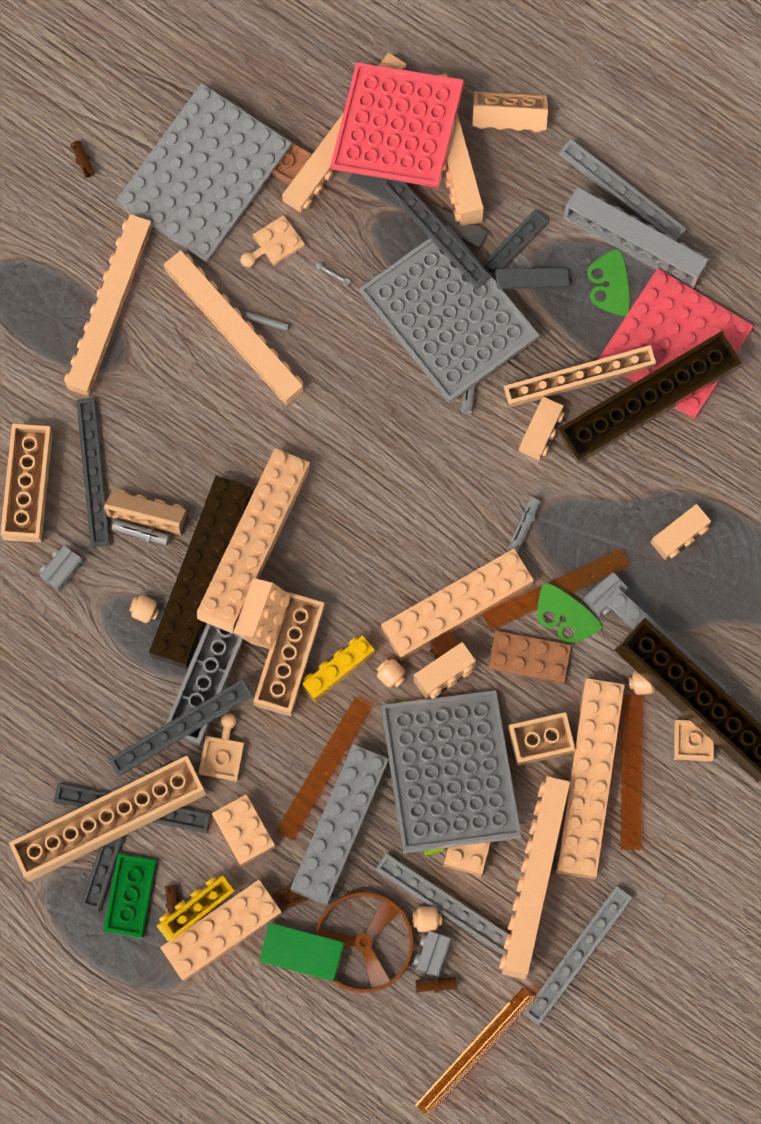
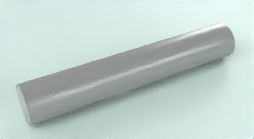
M246 312L245 315L247 320L287 331L289 327L287 323Z

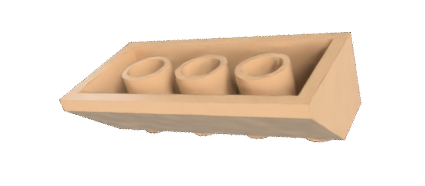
M474 91L472 126H476L479 129L494 127L498 130L512 128L516 131L531 129L534 132L546 130L548 115L547 95Z
M123 490L112 491L105 503L104 509L107 517L149 528L152 527L177 535L182 534L187 517V511L181 505H166L164 501L158 499L150 501L145 496H131Z

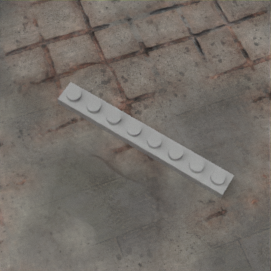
M572 139L560 150L559 155L644 222L654 226L658 232L670 235L676 242L686 232L684 226Z
M619 588L604 602L632 629L638 622L646 618L729 696L731 695L732 691Z
M387 853L384 855L375 871L426 905L436 907L438 913H441L444 917L501 955L507 953V949H504L507 937L506 932Z
M615 887L522 1014L539 1026L631 901V896L619 887Z

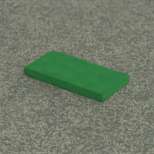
M118 853L103 929L104 932L143 938L157 864L156 859Z
M269 923L259 962L335 982L345 942Z

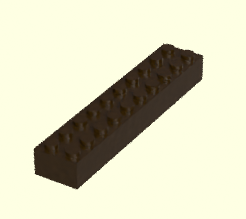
M721 331L558 428V433L577 464L739 369L742 362Z
M215 475L149 650L150 657L184 669L188 668L204 625L203 621L197 619V610L251 499L252 487Z
M646 618L638 622L614 651L757 783L760 782L761 724Z

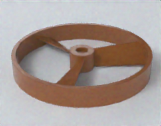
M362 892L344 896L326 909L316 927L315 935L345 942L344 946H356V949L363 953L372 988L356 989L345 986L337 980L333 982L345 990L356 993H371L382 990L398 980L410 962L413 950V934L410 923L403 911L394 902L381 895ZM371 897L383 901L366 932L359 934L357 937L320 928L327 914L335 906L348 899ZM399 913L409 931L410 950L404 967L390 981L371 947L373 944L372 940Z

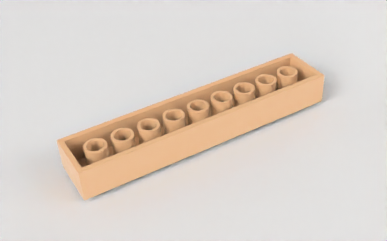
M274 448L197 610V619L230 633L234 632L253 578L259 579L308 475L310 462Z
M588 678L584 681L556 873L595 879L597 876L624 684Z
M185 756L9 842L24 878L31 882L206 796V792L188 756Z
M548 776L545 782L541 781L538 791V797H541V800H537L533 814L537 818L533 819L529 832L533 836L528 839L525 850L528 858L524 857L521 872L524 873V876H520L516 890L520 894L519 896L516 895L512 908L516 912L510 918L508 930H511V934H507L504 949H507V953L503 954L499 968L503 969V975L524 980L528 975L570 785L569 781Z

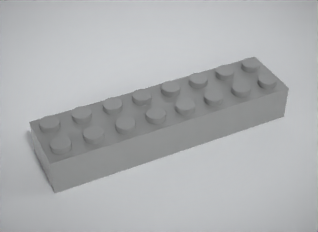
M577 187L566 204L564 219L656 270L659 268L688 287L695 288L708 262L703 253L694 252L685 243L676 242L670 235L662 234L654 226L640 222V219L636 216L627 215L621 208L609 205L605 199L591 195V192L585 188L580 189Z
M207 623L166 724L225 690L245 641L243 638L235 633H230ZM211 722L181 740L201 747Z
M354 744L352 745L293 881L291 891L328 906L387 768L389 759Z

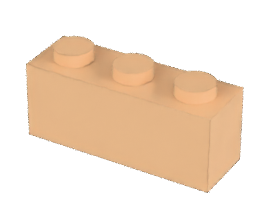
M542 397L519 446V452L537 460H540L541 456L546 455L549 449L547 443L549 439L553 440L557 429H555L556 423H561L565 413L562 412L563 405Z
M696 504L653 537L651 544L664 560L669 557L673 559L680 553L679 549L684 545L688 547L695 541V536L698 534L702 536L710 529L708 526L711 520Z

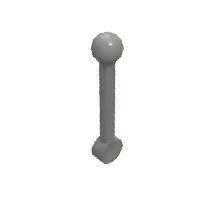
M321 262L316 264L317 269H322L343 282L344 286L350 285V279L342 278L324 267Z

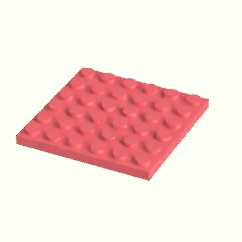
M356 62L330 168L332 170L439 188L464 87V80Z
M657 268L599 359L651 345L656 361L655 368L625 376L631 381L637 382L721 331L735 353H737L752 330L753 325ZM719 381L675 407L695 419Z

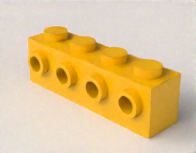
M363 635L360 638L357 636L353 638L345 650L342 648L338 650L330 662L326 660L318 667L319 670L315 674L310 673L303 679L302 687L314 702L375 655L374 648Z
M223 875L217 878L215 876L205 882L207 885L202 890L198 888L190 894L191 899L187 902L182 900L175 906L176 910L173 913L167 912L159 918L161 922L156 926L167 941L174 940L234 892Z

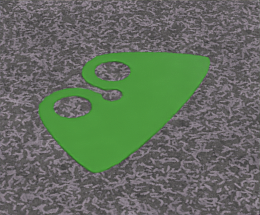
M615 249L601 256L589 266L587 275L590 281L597 284L604 281L609 282L608 287L597 286L592 289L590 298L594 305L605 311L620 316H627L630 305L627 271L620 250ZM600 268L603 271V277L601 279L593 278V269ZM599 290L606 293V299L602 302L597 301L594 297L595 293Z
M544 583L542 585L537 610L538 620L542 626L547 628L555 627L560 621V616L564 615L566 621L560 624L558 635L566 643L578 642L601 630L602 625L599 620L582 604L551 584ZM551 611L554 613L555 620L552 623H546L543 620L545 612ZM571 626L574 629L573 637H564L562 634L563 628Z

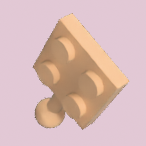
M283 215L253 234V238L260 248L253 253H244L240 261L244 267H251L257 258L265 254L273 266L305 247V244Z
M228 713L221 718V724L224 727L221 739L205 737L198 775L237 782L244 743L229 740L231 728L237 722L233 714Z
M690 720L674 721V760L713 761L714 742Z

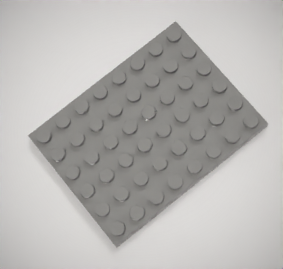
M201 83L118 196L116 203L133 215L150 220L154 229L207 264L270 177L273 170H275L291 148L292 143Z
M447 225L446 227L449 229V231H450V232L460 241V243L471 253V251H470V250L467 248V246L462 242V240L457 236V234L453 231V229H452L449 225ZM430 238L359 288L361 295L448 403L455 400L539 338V334L504 291L498 289L497 283L492 277L476 289Z
M496 690L381 705L403 854L521 838Z

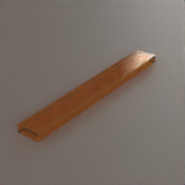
M621 549L550 581L548 584L570 595L606 578L612 572L617 573L628 568L629 565ZM542 586L484 612L482 615L490 631L538 610Z
M623 695L620 850L640 851L642 695Z
M354 698L277 827V833L293 842L370 712L371 706Z
M521 988L415 1106L429 1117L537 998L525 988Z

